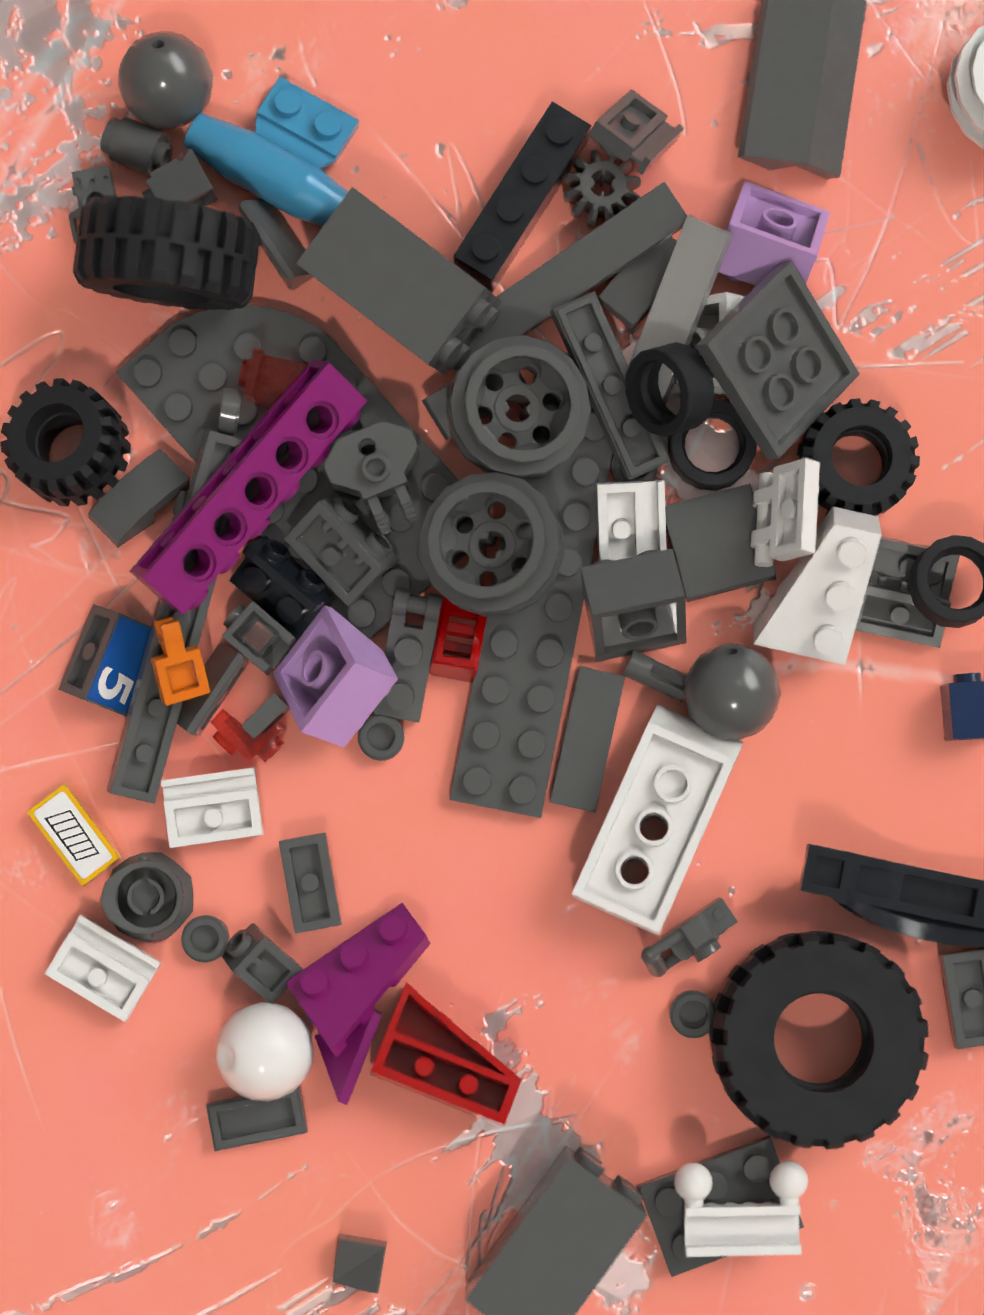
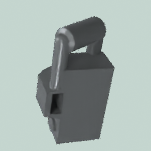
M718 897L663 934L660 941L646 947L641 953V958L652 976L661 977L668 969L682 960L689 959L691 956H694L697 962H700L721 948L717 941L719 936L738 921L724 900ZM670 949L672 953L663 959L661 954Z

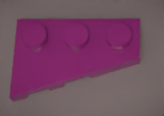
M401 903L285 983L337 1058L347 1046L345 1041L359 1023L364 1025L375 1012L373 1006L389 987H396L431 943L405 905Z

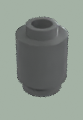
M128 117L123 119L111 118L103 131L100 143L101 151L109 154L111 161L149 176L150 172L169 163L173 152V146L168 144L169 137L166 132Z

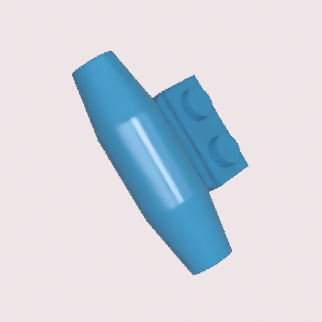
M279 76L256 112L255 132L200 113L187 131L184 146L188 149L191 148L194 154L231 183L293 217L323 227L349 191L322 170L333 163H337L356 133L359 120Z

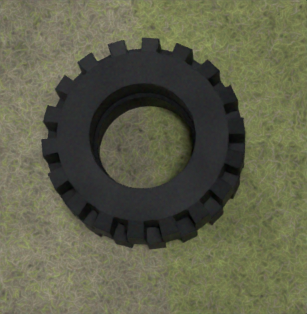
M64 378L54 379L53 386H49L43 381L35 385L36 392L33 394L26 390L19 396L23 402L18 408L12 405L7 412L12 417L10 423H3L1 433L7 437V440L0 442L1 452L8 457L4 460L8 469L15 474L17 479L42 499L50 503L53 500L59 506L69 507L71 501L77 506L88 504L87 497L89 496L96 500L105 496L102 489L107 485L114 488L119 482L115 477L118 470L125 472L128 462L123 458V454L131 453V443L124 438L129 435L127 425L121 420V415L92 387L88 388L83 382L74 379L70 384ZM83 425V436L77 449L62 460L50 462V448L57 435L68 427Z
M861 398L850 399L844 405L839 402L831 406L825 413L823 412L804 434V439L798 447L797 456H799V459L809 458L820 462L818 507L821 505L827 509L826 515L832 507L873 516L883 514L897 504L907 494L906 491L914 484L917 477L914 475V471L920 465V456H915V449L919 446L917 437L910 438L907 431L911 428V425L906 419L900 422L895 417L898 411L891 406L884 410L879 408L880 401L870 399L866 404L861 403ZM847 436H857L868 440L876 447L882 460V472L876 482L867 486H858L840 477L832 462V448L839 439Z

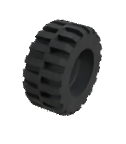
M114 195L104 196L103 198L94 197L88 200L80 210L73 274L78 284H81L82 287L116 298L168 307H183L186 309H242L253 297L260 234L255 224L250 222L249 219L237 217L234 213L219 211L213 207L189 204V202L177 200H162V198L154 197L141 198L126 195L123 197Z

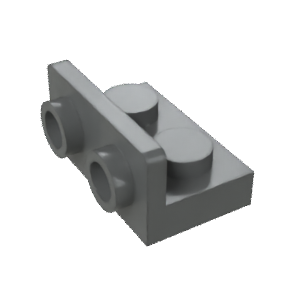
M336 493L318 501L284 538L347 606L355 603L386 570L393 567L399 561V558L392 551L393 547L384 535L382 536L381 533L373 531L360 518V511L350 500L340 497Z

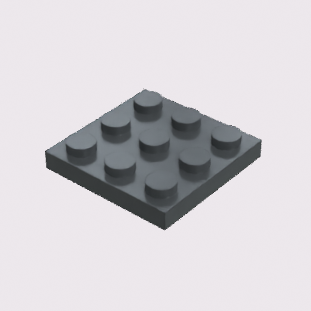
M792 261L779 263L696 345L697 350L767 460L780 458L860 375Z

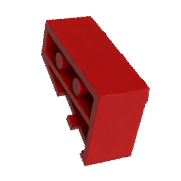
M406 982L370 1075L496 1126H504L522 1079L476 1040L474 1041L449 1017L435 1008Z

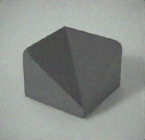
M341 1234L333 1282L378 1294L387 1241Z

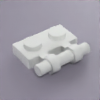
M803 458L776 466L773 469V473L764 472L759 474L758 489L753 492V507L757 509L756 530L751 532L750 546L755 549L754 565L771 567L773 559L787 561L815 554L820 462Z

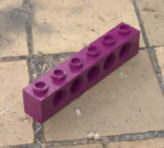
M312 359L129 572L171 609L184 615L188 610L197 608L209 593L207 587L219 574L228 572L236 564L240 556L238 551L249 538L257 537L266 529L270 522L268 516L279 503L287 502L296 494L300 487L299 480L309 468L318 466L326 459L331 450L329 445L339 433L348 431L356 424L360 418L359 410L367 400L329 362ZM316 406L319 411V421L310 430L307 426L306 418L308 412ZM283 442H287L289 456L284 463L279 465L276 460L277 448ZM256 477L259 482V491L254 498L248 500L245 495V487L252 478ZM226 513L229 518L228 528L223 534L217 536L214 531L215 521L221 514ZM196 549L198 552V562L193 569L185 571L183 559L190 550Z

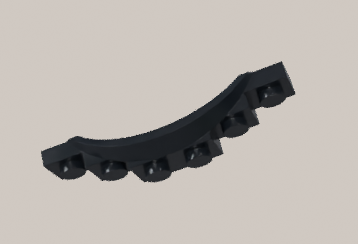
M807 844L798 887L799 891L831 897L844 909L861 919L896 933L937 943L984 948L983 880Z

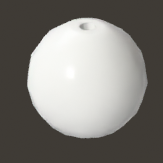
M259 1002L236 1011L222 1027L216 1041V1060L223 1080L235 1092L251 1100L271 1101L294 1092L309 1074L313 1063L314 1046L306 1023L288 1007L275 1003Z

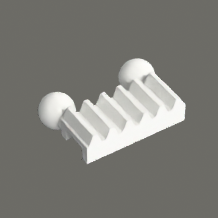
M784 1161L773 1168L770 1174V1185L773 1192L780 1197V1203L764 1202L757 1204L745 1202L737 1204L727 1202L725 1204L707 1203L703 1205V1199L710 1193L713 1183L708 1169L698 1163H688L677 1171L674 1185L677 1193L684 1199V1253L686 1257L802 1255L799 1241V1215H801L799 1197L807 1189L808 1176L800 1164L793 1161Z

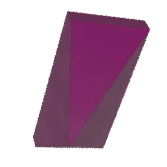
M374 1009L375 1012L364 1025L359 1023L345 1041L347 1046L337 1058L320 1034L315 1035L337 1100L345 1105H348L383 1015V1012Z

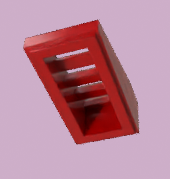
M443 596L429 674L459 681L473 682L478 671L487 617L462 610ZM449 616L475 620L476 625L471 626L450 622ZM446 635L472 639L473 641L472 645L447 641L445 638ZM443 654H449V655H454V656L469 658V660L461 659V658H455V657H450V656H445V655H443Z

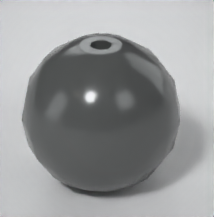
M158 31L139 38L127 50L121 60L118 71V87L128 110L138 119L159 129H174L194 121L197 115L207 106L213 89V72L203 49L193 41L179 33Z
M734 643L723 644L702 653L689 669L683 689L688 713L693 721L707 734L728 740L743 739L762 731L773 719L781 696L775 668L768 659L758 650Z

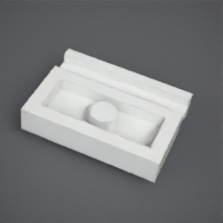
M663 480L595 483L598 561L605 559L615 561L634 557L648 550H667L665 483Z
M255 768L161 780L169 848L264 835Z
M79 915L76 924L67 935L44 974L123 1022H126L163 962L87 916Z

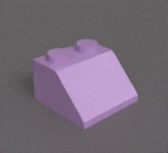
M744 181L726 230L733 233V236L718 272L732 281L747 282L757 286L779 263L792 261L806 284L817 258L830 212Z
M324 605L273 672V676L301 733L341 747H345L355 733L361 729L366 719L398 680L383 650L333 608Z

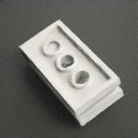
M657 705L572 892L573 898L659 936L744 742L711 736L704 732L692 719ZM657 818L663 821L667 827L666 835L658 841H650L643 837L640 827L645 820ZM633 860L645 864L649 872L645 881L635 885L627 883L621 876L622 867L627 862Z

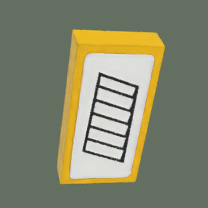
M67 784L60 786L27 811V814L82 887L89 884L122 858Z

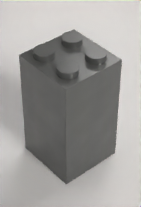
M353 187L296 262L302 269L426 364L444 375H447L451 369L457 371L466 362L472 351L468 347L479 331L482 334L486 333L495 323L500 313L496 308L502 301L487 288Z
M566 1145L467 1280L465 1301L484 1315H576L648 1216L642 1204L644 1197L640 1195L641 1191L619 1174L614 1180L603 1173L605 1168L601 1166L602 1161L582 1146H579L575 1152Z

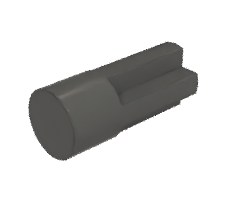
M633 650L622 675L682 702L687 674Z

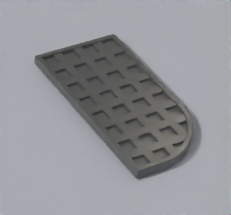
M246 305L242 309L235 308L234 310L208 309L175 322L116 373L195 463L205 430L218 432L224 387L240 389V392H242L237 432L234 433V436H228L243 440L312 359L329 362L367 400L359 410L360 418L356 424L348 431L339 433L329 445L331 450L339 438L380 421L412 430L419 448V456L406 477L408 489L406 490L419 521L409 525L399 508L400 502L396 494L379 500L383 511H386L391 522L390 529L392 532L384 536L391 543L392 551L399 558V561L393 567L386 570L350 606H347L325 583V587L335 595L328 606L333 608L371 640L391 622L397 587L411 589V594L421 596L432 586L421 563L419 535L428 508L446 487L459 480L335 341L316 325L286 311L255 305ZM316 406L307 414L306 423L310 430L319 421V411ZM283 442L277 448L276 460L279 465L284 463L289 456L287 442ZM367 446L362 449L361 454L368 456L373 454L376 449L372 446ZM326 459L318 466L309 468L299 480L300 487L296 494L287 502L279 503L268 516L270 518L268 526L260 534L261 537L267 536L269 539L282 543L289 550L292 559L304 569L313 572L314 570L294 551L284 538L318 501L335 493L340 497L347 498L360 511V518L373 531L380 533L370 506H365L362 497L333 489L323 466ZM256 477L252 478L245 487V495L248 500L254 498L259 491V482ZM467 517L459 526L458 532L462 534L469 533L473 528V520ZM466 552L455 554L453 557L454 566L467 555Z

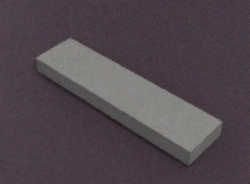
M686 217L631 361L641 351L674 342L690 345L733 233L696 217ZM662 363L659 371L658 386L661 398L666 404L676 378L672 371Z

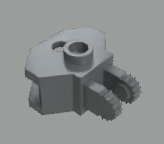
M380 421L339 438L323 465L333 489L362 497L365 506H370L382 536L392 532L386 511H383L379 500L394 494L397 495L400 502L399 508L409 525L419 521L406 490L408 489L406 477L419 456V448L412 430ZM367 446H372L376 449L373 454L368 456L361 454L362 449Z

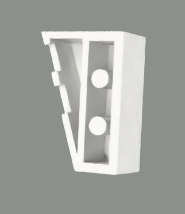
M838 507L831 508L817 529L815 554L803 556L798 560L788 577L784 578L777 588L776 595L763 614L760 613L754 622V645L838 664H846L882 535L878 516Z

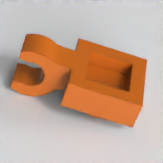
M172 616L153 621L158 641L163 650L162 655L150 658L161 703L168 706L211 693L200 648L196 645L185 648L179 621H174Z

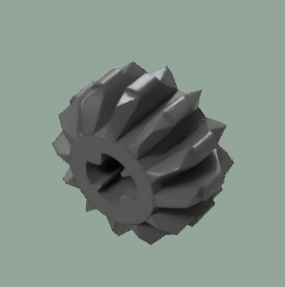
M596 149L591 151V164L580 157L575 159L574 167L576 172H567L564 178V183L571 187L564 192V201L576 203L572 208L571 215L576 219L588 213L587 227L593 228L596 225L597 217L603 218L604 223L612 218L613 214H618L627 206L640 199V196L633 191L640 187V177L634 175L627 176L633 167V163L630 160L617 166V157L608 154L607 161H601L600 153ZM600 182V187H603V183L610 185L609 196L604 197L603 191L601 196L594 194L595 183Z

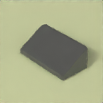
M262 199L244 200L239 203L238 209L241 217L249 219L250 222L255 224L260 234L259 245L289 290H295L312 279V275L296 264L304 253L305 248L279 209Z
M220 643L204 665L211 693L183 701L177 724L191 735L200 736L249 664L247 662L248 659L228 645Z

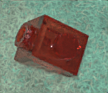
M222 709L210 721L218 730L212 736L218 744L231 756L239 751L251 763H255L259 758L267 762L285 744L280 737L287 730L277 722L257 741L241 727L242 724L228 710Z

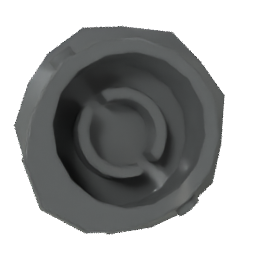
M162 852L140 853L127 858L113 869L110 878L105 882L100 903L107 919L114 923L118 931L133 939L147 942L166 940L181 927L193 912L191 876Z

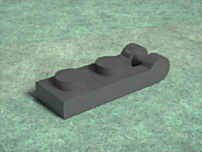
M397 587L385 656L398 680L374 709V714L420 722L443 595L429 593L428 597L411 594V589ZM407 612L425 615L423 627L406 624Z

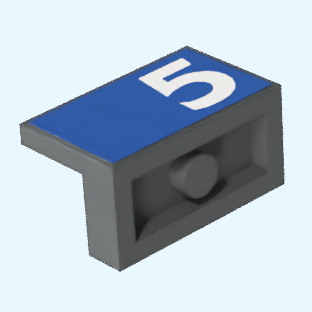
M93 604L58 690L127 716L151 626L116 611Z

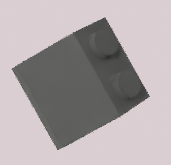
M673 549L663 551L648 550L634 557L615 561L605 559L597 561L590 566L580 567L584 601L596 662L631 655L633 650L641 653L687 643L685 593Z

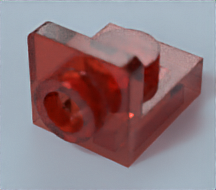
M254 348L251 360L244 359L242 362L238 386L244 387V395L248 402L272 406L308 364L265 355L263 350Z

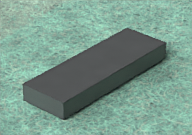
M582 666L579 667L550 803L596 813L625 676Z

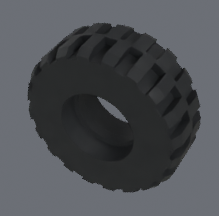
M826 931L790 933L777 937V940L767 945L762 944L749 953L750 956L740 966L736 965L727 976L729 980L722 993H718L713 1007L715 1008L713 1024H710L709 1040L712 1042L713 1050L712 1061L726 1094L736 1107L762 1131L776 1139L780 1138L791 1142L794 1146L809 1149L811 1146H824L826 1149L844 1148V1143L854 1140L861 1143L874 1137L876 1129L883 1124L890 1126L901 1116L898 1110L907 1099L911 1101L914 1099L920 1087L916 1084L920 1070H926L929 1054L924 1052L925 1038L929 1037L927 1020L922 1018L919 1007L922 1002L916 989L909 985L904 977V971L894 961H890L877 948L849 936ZM810 994H827L839 998L853 1010L861 1027V1046L855 1062L842 1076L826 1083H809L792 1076L779 1061L774 1046L775 1027L782 1012L796 999Z

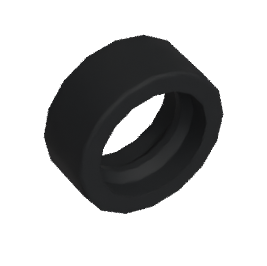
M674 342L644 350L629 365L625 383V393L629 409L637 422L649 433L661 437L681 433L699 427L708 418L714 404V384L710 369L702 356L692 347ZM662 363L672 371L678 381L681 403L677 415L667 408L661 398L658 378Z
M714 400L708 418L720 419L728 423L737 434L739 453L735 461L728 468L718 472H708L695 467L688 459L685 450V438L689 430L669 435L667 453L673 470L685 483L697 489L717 491L732 486L746 474L756 456L757 443L733 405L725 400Z
M952 535L936 540L917 557L910 571L909 592L914 606L927 620L941 627L961 628L977 622L984 616V543L973 537ZM949 555H960L972 560L979 568L983 578V589L978 600L971 606L962 609L948 608L939 603L932 595L929 587V573L939 559Z

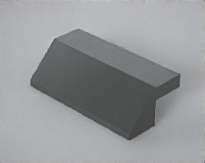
M761 0L737 157L767 170L796 166L825 179L839 178L841 176L866 0Z

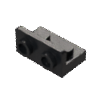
M264 536L247 544L243 550V554L246 557L229 581L298 640L324 605L328 606L335 595L325 587V582L315 572L304 569L292 559L289 550L282 543Z

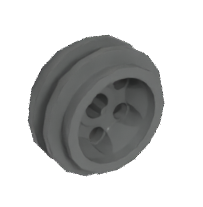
M525 335L498 338L473 352L452 379L446 402L449 432L462 455L484 473L500 472L520 479L539 477L569 459L585 436L591 411L587 383L573 359L551 342ZM526 369L534 373V383L524 384L519 378L520 370ZM494 374L501 379L502 385L500 390L491 391L486 387L485 379L488 375ZM546 394L554 395L557 403L556 410L550 411L544 407L543 397ZM508 401L516 402L521 406L523 410L518 416L522 422L512 421L506 416L505 413L510 408L507 403ZM478 408L488 409V424L482 425ZM536 427H542L547 430L549 438L545 444H539L534 441L532 432ZM500 435L508 438L513 437L515 441L514 448L511 449L498 443Z
M500 472L472 474L446 487L428 508L419 535L421 563L433 587L458 608L484 617L514 615L538 602L556 581L564 557L562 526L551 504L525 480ZM504 504L506 508L505 515L500 519H492L489 515L490 507L492 505ZM467 517L471 518L474 523L472 530L466 534L459 533L458 528ZM523 523H530L533 530L532 536L526 540L518 538V527ZM498 538L505 539V550L497 551L494 559L487 558V546H495ZM466 552L469 556L467 566L461 569L455 568L453 562L455 554ZM521 558L527 559L528 561L518 574H515L513 570L520 563ZM487 572L493 573L497 577V583L494 586L482 587L480 583L481 577Z

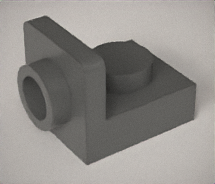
M251 923L245 930H240L234 934L226 946L225 953L222 955L231 971L269 1003H274L288 988L285 983L287 980L303 970L299 963L270 940L255 923Z

